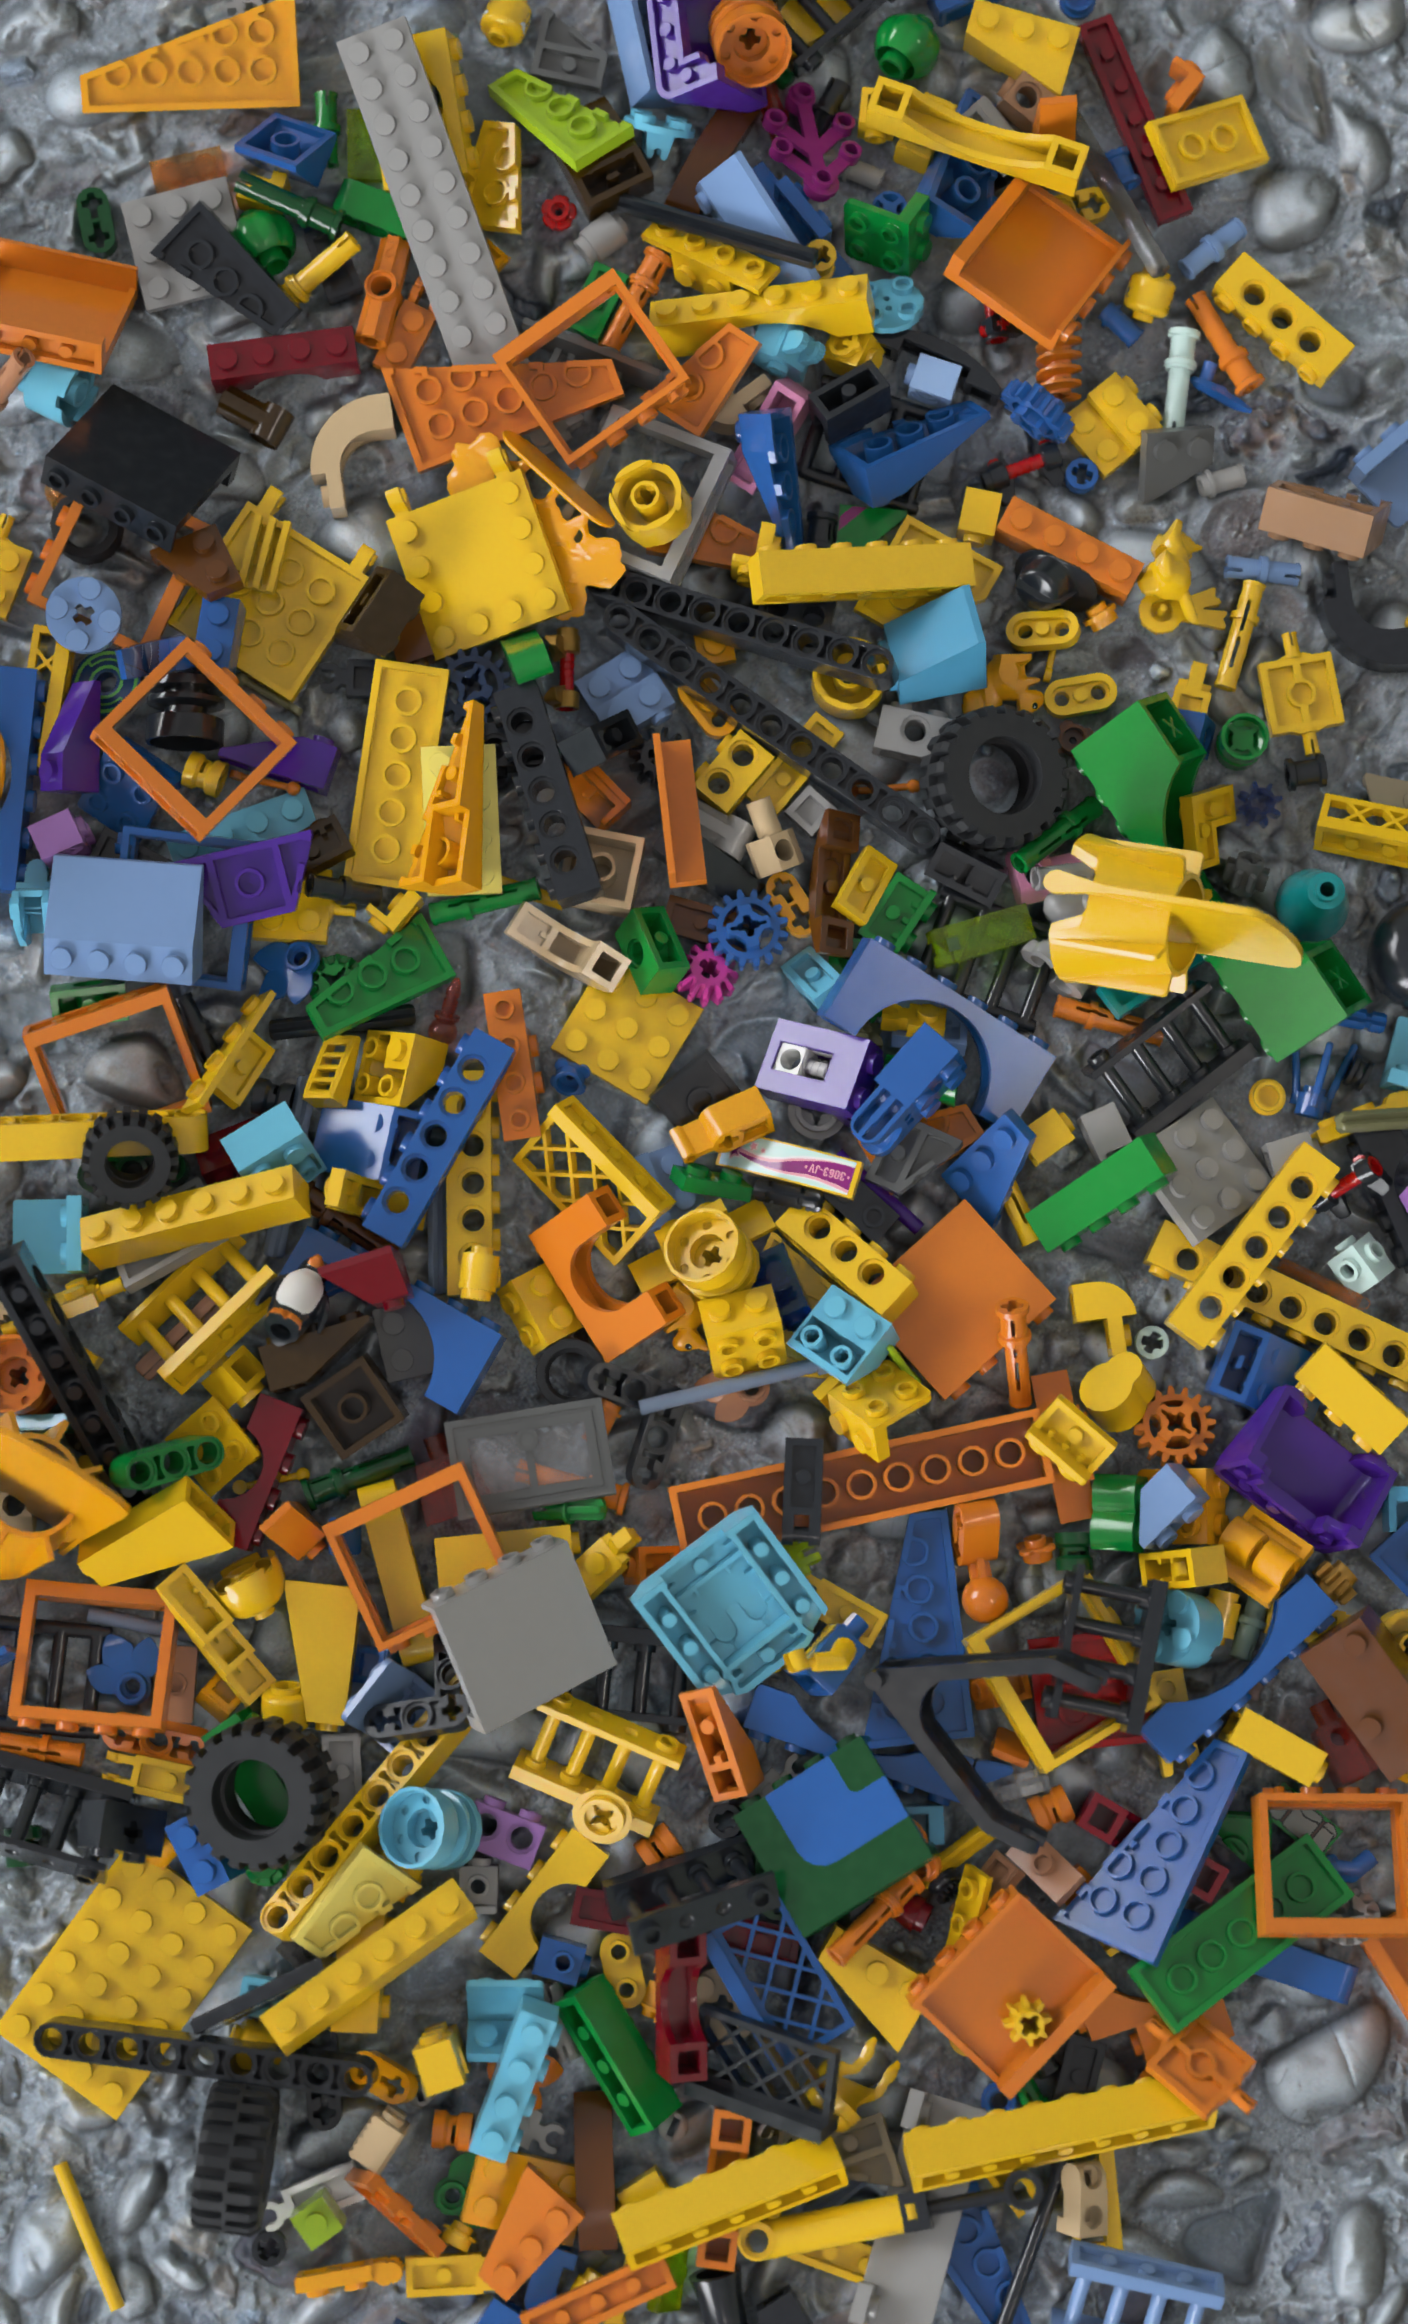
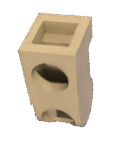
M1097 2160L1067 2163L1061 2172L1064 2205L1063 2215L1057 2216L1056 2232L1078 2239L1108 2235V2189L1106 2188L1104 2167Z

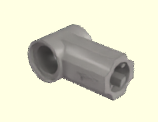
M698 800L701 835L736 863H740L747 851L745 844L751 843L756 835L754 826L735 815L729 814L726 816Z

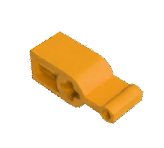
M755 1085L712 1104L701 1112L697 1120L672 1128L669 1131V1135L684 1163L689 1164L712 1151L718 1153L732 1151L775 1132L771 1111Z

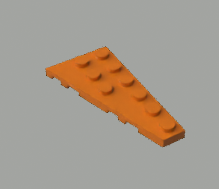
M612 359L569 360L567 362L551 363L529 362L518 364L514 367L552 423L625 396ZM497 363L451 365V367L381 368L417 471L420 474L453 462L451 453L455 449L456 442L471 444L480 433L491 432L498 438L501 444L504 443L502 434L505 430L522 436L541 428Z

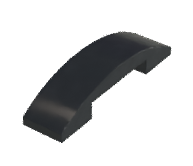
M909 329L894 334L871 333L885 350L883 357L897 362L902 350L917 357H919L920 353L962 366L960 376L966 378L963 393L994 407L997 406L1002 389L992 375L977 360L957 346L935 336Z

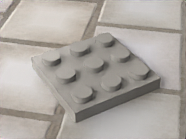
M226 176L120 203L135 266H138V278L148 313L215 297L164 261L150 254V252L199 200L204 201L232 232L237 224L238 217L229 180Z
M1213 1097L1156 1135L1178 1171L1167 1177L1170 1184L1155 1193V1195L1192 1247L1249 1209L1272 1180Z

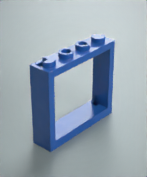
M124 825L122 832H118L115 854H120L121 859L137 860L139 838L221 849H230L259 841L208 835L199 843L188 832ZM253 921L232 927L227 976L202 973L193 986L232 991H243L246 989Z

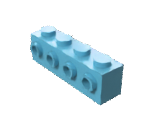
M525 1994L522 1995L471 2133L469 2152L503 2164L506 2163L510 2151L517 2153L524 2130L519 2129L520 2122L523 2116L530 2118L537 2095L532 2094L533 2087L536 2081L541 2083L544 2081L550 2060L545 2059L546 2052L549 2046L556 2047L562 2032L563 2025L557 2023L559 2006Z

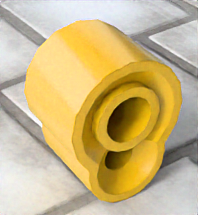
M1122 1352L1113 1356L1108 1362L1097 1365L1087 1372L1080 1384V1400L1100 1428L1108 1432L1119 1433L1131 1429L1142 1419L1147 1404L1155 1396L1156 1382L1136 1354Z

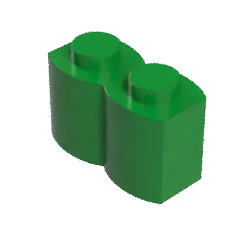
M1095 1473L1092 1487L1093 1513L1090 1523L1091 1549L1135 1553L1144 1552V1549L1139 1544L1141 1489L1148 1483L1147 1477Z

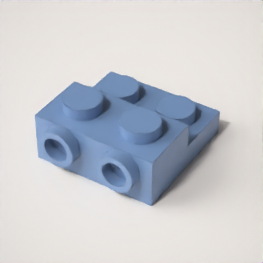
M624 651L574 682L575 687L597 722L628 709L640 732L641 729L651 723L655 727L663 724L673 716L671 711L676 709L673 697L657 672H654L653 669L627 651Z
M674 1144L634 1157L677 1201L668 1212L664 1213L646 1234L661 1229L662 1225L669 1220L678 1219L689 1211L695 1210L702 1203H705L703 1194L682 1191L669 1179L673 1164L686 1167L688 1165L684 1163ZM610 1180L615 1196H618L617 1186ZM628 1206L629 1224L641 1225L647 1217L636 1206Z

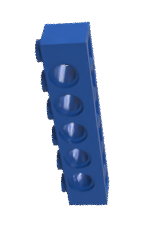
M476 1027L471 1035L465 1032L455 1049V1053L459 1054L452 1068L446 1065L436 1082V1085L441 1088L434 1100L427 1098L417 1115V1118L422 1120L415 1133L408 1131L398 1149V1151L403 1153L396 1166L389 1164L379 1184L384 1186L377 1199L371 1197L361 1213V1217L365 1219L362 1224L365 1229L403 1250L407 1247L516 1056L514 1048ZM472 1062H478L484 1066L483 1076L476 1081L467 1080L463 1075L465 1067ZM460 1095L465 1099V1107L460 1113L451 1114L445 1110V1102L450 1096ZM437 1127L444 1129L447 1133V1138L441 1146L432 1147L427 1144L426 1136L431 1129ZM416 1160L424 1161L428 1165L426 1176L420 1180H413L407 1174L409 1165ZM397 1193H403L409 1198L407 1209L401 1213L390 1211L388 1205L390 1198Z

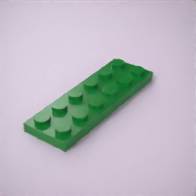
M1308 1832L1270 1860L1273 1918H1327L1355 1896ZM1253 1873L1172 1935L1158 1967L1140 1960L1129 1968L1127 1972L1175 2035L1300 1938H1258L1255 1875Z

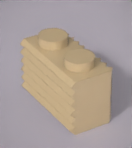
M389 2103L386 2107L378 2105L349 2150L350 2157L372 2172L380 2175L411 2125L405 2120L407 2114L397 2106Z

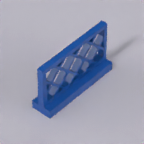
M780 1897L781 1907H779V1910L782 1913L778 1930L757 1925L759 1915H756L753 1918L752 1924L741 1920L707 1932V1956L742 2015L775 2027L776 2025L773 2020L782 2022V2029L786 2031L788 2024L809 2029V2039H813L814 2031L824 2033L814 2039V2041L823 2044L856 2025ZM785 1922L788 1923L793 1934L783 1932ZM735 1925L750 1928L746 1950L730 1947L722 1933ZM755 1930L777 1935L772 1957L750 1952ZM782 1937L797 1940L802 1947L798 1964L777 1959ZM734 1953L744 1955L742 1966L739 1964ZM805 1954L813 1968L803 1965ZM749 1957L770 1962L765 1984L751 1981L745 1974ZM775 1964L796 1969L791 1991L770 1985ZM801 1971L814 1973L819 1976L821 1985L818 1997L796 1992ZM754 1987L764 1989L761 1999ZM825 1988L833 2001L823 1999ZM768 1991L790 1996L785 2018L769 2014L766 2010L765 2003ZM795 1997L816 2002L811 2024L790 2019ZM821 2004L837 2008L844 2021L832 2029L816 2026ZM755 2036V2038H756V2040L758 2041L759 2045L762 2046L761 2043L759 2042V2040L757 2039V2037ZM782 2042L774 2044L786 2064L796 2059L787 2044ZM764 2050L763 2052L765 2053L766 2057L768 2058V2060H769L770 2064L772 2065L773 2069H774V2070H777L776 2067H775V2065L773 2064V2062H772L771 2059L769 2058L768 2054H767L766 2051Z

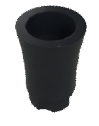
M735 2263L734 2271L702 2268L689 2276V2281L697 2297L705 2324H748L740 2264Z

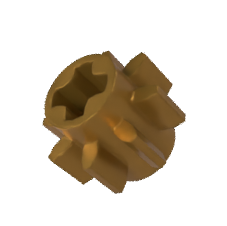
M1324 1560L1311 1572L1317 1578L1315 1583L1334 1603L1338 1601L1340 1605L1345 1606L1357 1595L1352 1586L1358 1579L1342 1561L1337 1560L1331 1565L1329 1561Z

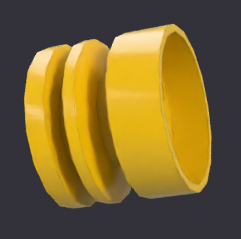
M706 1207L691 1210L678 1218L667 1233L664 1242V1260L670 1271L700 1300L747 1290L755 1283L760 1269L759 1253L753 1242L740 1230L739 1226L722 1211Z

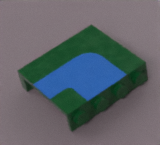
M855 1733L844 1737L835 1744L838 1749L826 1758L823 1753L811 1758L803 1764L804 1772L794 1778L790 1773L778 1779L771 1785L774 1791L763 1798L756 1794L740 1804L742 1811L733 1816L764 1871L772 1870L774 1872L779 1897L803 1938L817 1934L940 1856L933 1842L926 1843L867 1743L871 1741L869 1735L856 1737Z

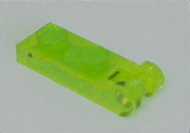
M1026 903L925 933L928 945H933L936 955L933 958L936 969H943L963 961L1025 944L1033 939L1036 940V934ZM957 937L960 949L950 952L947 940Z

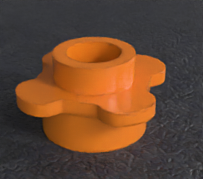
M1032 1534L1026 1536L1022 1542L1017 1543L1016 1549L1020 1550L1019 1555L1023 1557L1025 1564L1034 1565L1050 1561L1053 1558L1052 1551L1056 1549V1544L1053 1543L1052 1537H1046L1044 1534Z

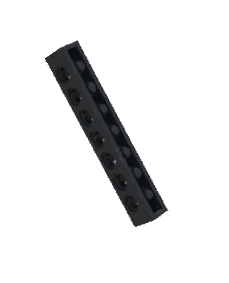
M22 1240L1 1250L0 1301L68 1422H70L93 1466L102 1465L103 1471L98 1473L103 1484L123 1498L131 1508L135 1507L163 1490L162 1486L135 1490L123 1489L112 1483L109 1477V1467L114 1458L121 1454L138 1450L140 1447L25 1241ZM133 1464L130 1469V1477L132 1480L136 1476L135 1464Z

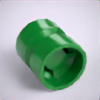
M1240 713L1229 718L1216 736L1214 743V752L1219 763L1227 769L1234 771L1246 770L1253 766L1267 748L1269 742L1268 728L1263 720L1250 713Z

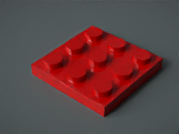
M1087 1633L1073 1634L1071 1652L1083 1657L1118 1664L1103 1637ZM1059 1636L1026 1639L1027 1650L1057 1648ZM1049 1673L1030 1674L1036 1728L1051 1752L1108 1718L1059 1707L1058 1718L1045 1717L1046 1708L1041 1707V1697L1044 1685L1051 1684L1052 1675ZM1108 1678L1106 1685H1102L1098 1693H1091L1064 1681L1062 1692L1119 1703L1120 1700H1126L1128 1685H1124L1123 1680ZM1150 1710L1145 1713L1144 1720L1151 1715ZM1120 1729L1087 1749L1148 1742L1141 1735L1120 1732Z

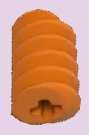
M1074 321L1078 324V327L1075 330V332L1081 330L1082 324L1080 322ZM1072 335L1067 343L1060 340L1052 351H1049L1039 343L1036 344V352L1039 355L1036 359V367L1039 369L1036 373V381L1063 403L1074 402L1082 398L1081 394L1072 392V389L1082 386V380L1072 378V375L1082 372L1081 365L1072 363L1073 360H1078L1082 357L1081 351L1072 349V346L1082 343V338L1076 335Z

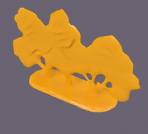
M505 430L502 434L504 442L521 459L519 461H510L512 470L524 469L526 473L531 468L552 487L545 498H534L573 609V611L555 618L566 621L570 617L583 616L587 602L586 586L611 589L626 571L625 565L620 562L622 556L620 542L614 538H596L589 534L588 520L605 528L613 527L615 521L595 499L536 446L522 436ZM491 432L480 433L471 444L456 442L455 449L451 453L454 467L446 476L447 490L450 496L495 479V473L489 465L486 452L498 447L502 449L498 438ZM560 494L581 515L569 521L565 520L560 508L556 505L555 499ZM580 529L583 537L580 542L576 543L574 537Z

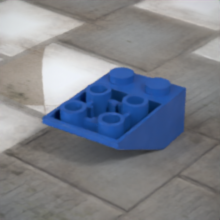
M349 1099L347 1108H322L314 1148L327 1167V1170L324 1172L331 1173L332 1167L380 1181L389 1164L396 1166L403 1153L398 1151L405 1135L408 1131L415 1133L422 1120L417 1118L419 1112ZM432 1129L427 1133L426 1142L428 1145L430 1142ZM421 1160L413 1161L407 1169L408 1177L413 1180H420L425 1162Z
M1239 1320L1231 1321L1203 1392L1256 1412L1276 1387L1283 1385L1295 1387L1299 1381L1294 1377V1373L1313 1353ZM1304 1397L1308 1403V1408L1303 1415L1313 1422L1321 1401L1316 1397L1311 1402Z

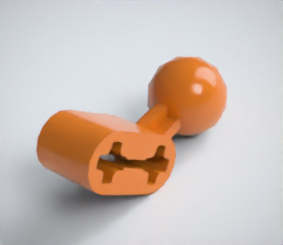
M992 1497L957 1503L953 1509L952 1551L958 1566L967 1565L970 1581L962 1592V1606L966 1614L979 1623H991L1003 1616L1009 1601V1594L1004 1584L992 1577L989 1561H994L998 1558L1000 1538V1513L998 1505Z

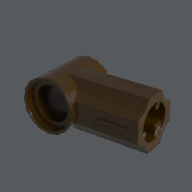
M232 385L223 392L215 411L217 416L249 432L248 434L255 441L277 451L295 420V417L283 407L270 401L263 403Z

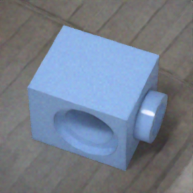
M920 353L917 364H909L903 384L909 385L907 398L936 408L950 406L960 378L962 366Z

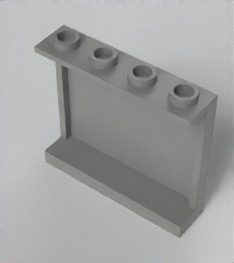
M552 1535L538 1537L530 1543L531 1548L521 1553L515 1551L501 1556L497 1560L498 1564L488 1570L484 1568L474 1570L464 1576V1582L453 1588L452 1586L441 1587L430 1594L431 1599L420 1604L423 1610L432 1614L472 1712L466 1714L471 1728L486 1735L617 1665L567 1540Z

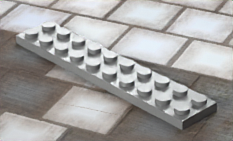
M402 16L336 42L452 365L496 364L492 355L518 337L520 331L407 18ZM529 357L526 358L525 360H523V361H522L521 363H519V364L529 363V362H530Z

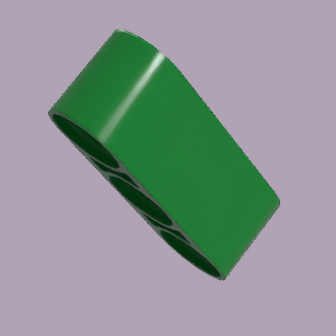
M343 179L332 205L334 210L344 209L347 211L343 224L378 238L393 235L408 241L391 193L354 179Z
M536 629L500 641L510 671L518 685L554 672L544 642Z
M187 1435L115 1457L109 1467V1477L115 1486L123 1489H149L182 1479L185 1476L190 1477L217 1468L223 1461L224 1447L220 1440L213 1436ZM202 1445L203 1456L199 1460L197 1451L199 1446ZM168 1454L170 1458V1465L168 1469L165 1470L164 1459L165 1456ZM135 1464L136 1476L132 1480L130 1477V1469L131 1466Z

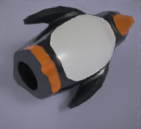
M319 1254L305 1259L295 1271L271 1279L262 1288L255 1301V1305L259 1306L271 1297L264 1327L276 1346L295 1342L316 1318H318V1334L322 1333L327 1323L330 1312L329 1297L325 1290L327 1280L321 1277L317 1270V1267L327 1264Z

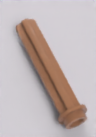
M218 1283V1285L232 1298L233 1296L231 1295V1293L224 1286ZM208 1295L191 1309L203 1324L220 1310ZM179 1321L164 1338L177 1351L193 1335ZM152 1348L136 1364L135 1368L141 1376L150 1381L158 1374L156 1371L165 1361Z

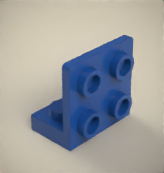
M123 737L176 790L181 788L182 774L129 737ZM105 752L100 758L99 793L82 794L77 803L79 808L117 833L122 832L124 825L149 827L160 807Z

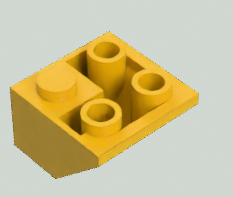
M368 1030L366 1041L363 1045V1055L358 1077L355 1081L352 1100L406 1108L436 1085L444 1068L449 1044L416 1033Z

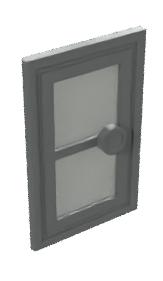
M601 1397L444 1422L450 1466L464 1460L489 1515L617 1495ZM459 1481L453 1482L459 1520L475 1518Z

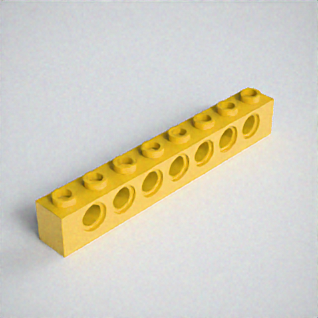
M1165 1219L1160 1223L1142 1263L1150 1266L1148 1272L1160 1279L1169 1281L1171 1276L1184 1282L1182 1288L1188 1291L1220 1249L1221 1245L1204 1239L1192 1247L1179 1227ZM1185 1250L1193 1254L1195 1266L1192 1270L1187 1271L1179 1267L1177 1255L1180 1251ZM1227 1268L1226 1270L1229 1274L1227 1286L1236 1289L1241 1283V1276L1237 1270ZM1270 1269L1272 1270L1261 1285L1263 1290L1262 1300L1259 1303L1249 1300L1243 1309L1252 1314L1250 1319L1252 1322L1271 1329L1272 1325H1276L1286 1330L1285 1337L1302 1345H1305L1307 1340L1318 1346H1321L1326 1341L1344 1358L1355 1362L1354 1367L1360 1373L1370 1377H1374L1375 1373L1389 1378L1387 1383L1389 1386L1408 1393L1407 1332ZM1284 1298L1293 1300L1297 1306V1314L1293 1319L1284 1317L1280 1312V1303ZM1318 1314L1327 1316L1331 1321V1330L1327 1335L1318 1333L1314 1327V1320ZM1353 1330L1361 1332L1365 1337V1346L1361 1351H1356L1349 1345L1348 1337ZM1387 1346L1395 1348L1399 1353V1362L1395 1367L1388 1366L1383 1360V1351Z

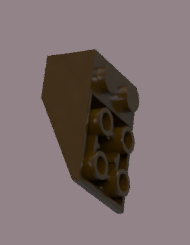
M605 95L584 105L591 110L597 107L608 112L609 118L617 123L622 121ZM634 138L629 139L578 172L552 151L589 223L593 222L604 212L611 213L617 210L619 198L623 193L643 197L654 191V175Z
M376 566L337 625L334 642L337 645L385 658L398 645L400 641L399 635L406 624L411 622L419 613L420 603L425 595L393 569Z
M360 1311L344 1314L338 1317L339 1324L332 1326L326 1324L321 1334L317 1333L318 1323H314L295 1342L283 1346H276L270 1337L266 1338L267 1345L258 1347L270 1391L282 1394L315 1384L375 1326L374 1318L369 1315L364 1316V1313Z

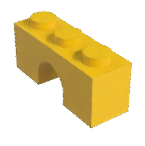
M441 2021L424 2028L425 2032L420 2036L412 2053L426 2096L429 2097L464 2085L467 2079L465 2074L470 2072L471 2065L470 2062H466V2050L457 2023L448 2026L446 2021Z

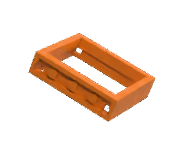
M611 268L492 355L571 470L577 467L582 470L590 466L598 459L597 452L607 445L613 448L622 443L629 436L627 433L629 429L638 423L640 426H644L659 415L658 408L668 401L670 404H675L689 393L687 388L693 384L614 268ZM617 293L675 379L573 452L514 367Z
M74 500L71 507L66 505L62 507L55 525L61 528L55 540L47 539L39 556L40 559L44 560L39 574L31 573L23 592L29 594L26 599L27 603L44 612L48 598L42 595L85 507ZM193 516L184 524V527L193 530V532L210 526ZM173 573L141 642L138 643L119 633L112 645L124 648L161 639L168 624L167 622L172 616L186 585L177 580ZM79 613L74 619L76 623L80 621L84 622L85 625L92 623L91 619Z
M187 636L93 729L89 738L196 841L201 843L286 757L297 742L293 739V731L283 721H274L265 712L267 707L260 698L253 693L248 695L238 686L240 681L231 670L226 667L221 669L211 659L212 654L203 643L198 640L193 642ZM184 657L277 745L264 761L207 818L113 729Z
M152 983L23 1027L22 1038L52 1114H66L68 1110L43 1045L160 1005L164 1007L191 1083L198 1078H202L203 1075L169 984ZM211 1097L205 1106L200 1108L206 1110L207 1113L212 1112ZM187 1099L155 1110L182 1109Z
M464 1460L321 1526L378 1652L389 1649L390 1654H393L412 1645L409 1638L422 1632L425 1638L439 1633L432 1614H429L390 1633L387 1632L343 1533L458 1480L493 1557L498 1564L497 1560L505 1555L506 1551Z
M26 1579L7 1716L14 1721H18V1727H29L30 1729H40L41 1723L56 1724L55 1730L71 1733H77L80 1726L94 1728V1734L116 1736L117 1730L132 1731V1737L141 1739L155 1738V1733L166 1734L179 1622L158 1592L153 1589L118 1586L101 1587L95 1584ZM38 1601L164 1612L151 1716L24 1705Z
M1275 1786L1274 1788H1262V1793H1258L1251 1798L1258 1938H1408V1794H1398L1397 1789H1389V1787L1375 1788V1793H1360V1787L1337 1788V1793H1323V1788L1317 1786H1310V1788L1301 1787L1299 1788L1300 1793H1285V1787ZM1268 1810L1390 1811L1396 1918H1273Z

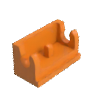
M564 763L578 810L595 828L608 830L632 808L631 799L599 766L573 777L570 769Z

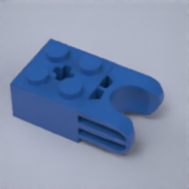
M925 1022L876 1076L874 1080L878 1087L854 1113L851 1119L852 1133L868 1153L873 1156L882 1157L890 1154L923 1117L928 1119L937 1111L941 1105L939 1099L948 1089L951 1091L956 1089L966 1076L964 1071L967 1065L960 1052Z

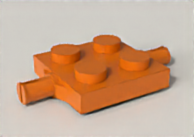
M1156 2015L1148 2021L1145 2029L1149 2030L1162 2043L1159 2051L1146 2064L1145 2070L1199 2117L1206 2121L1220 2105L1227 2103L1229 2100L1244 2111L1246 2115H1249L1251 2110H1254L1258 2102L1240 2087L1242 2081L1255 2068L1256 2060L1204 2016L1200 2015L1175 2035Z

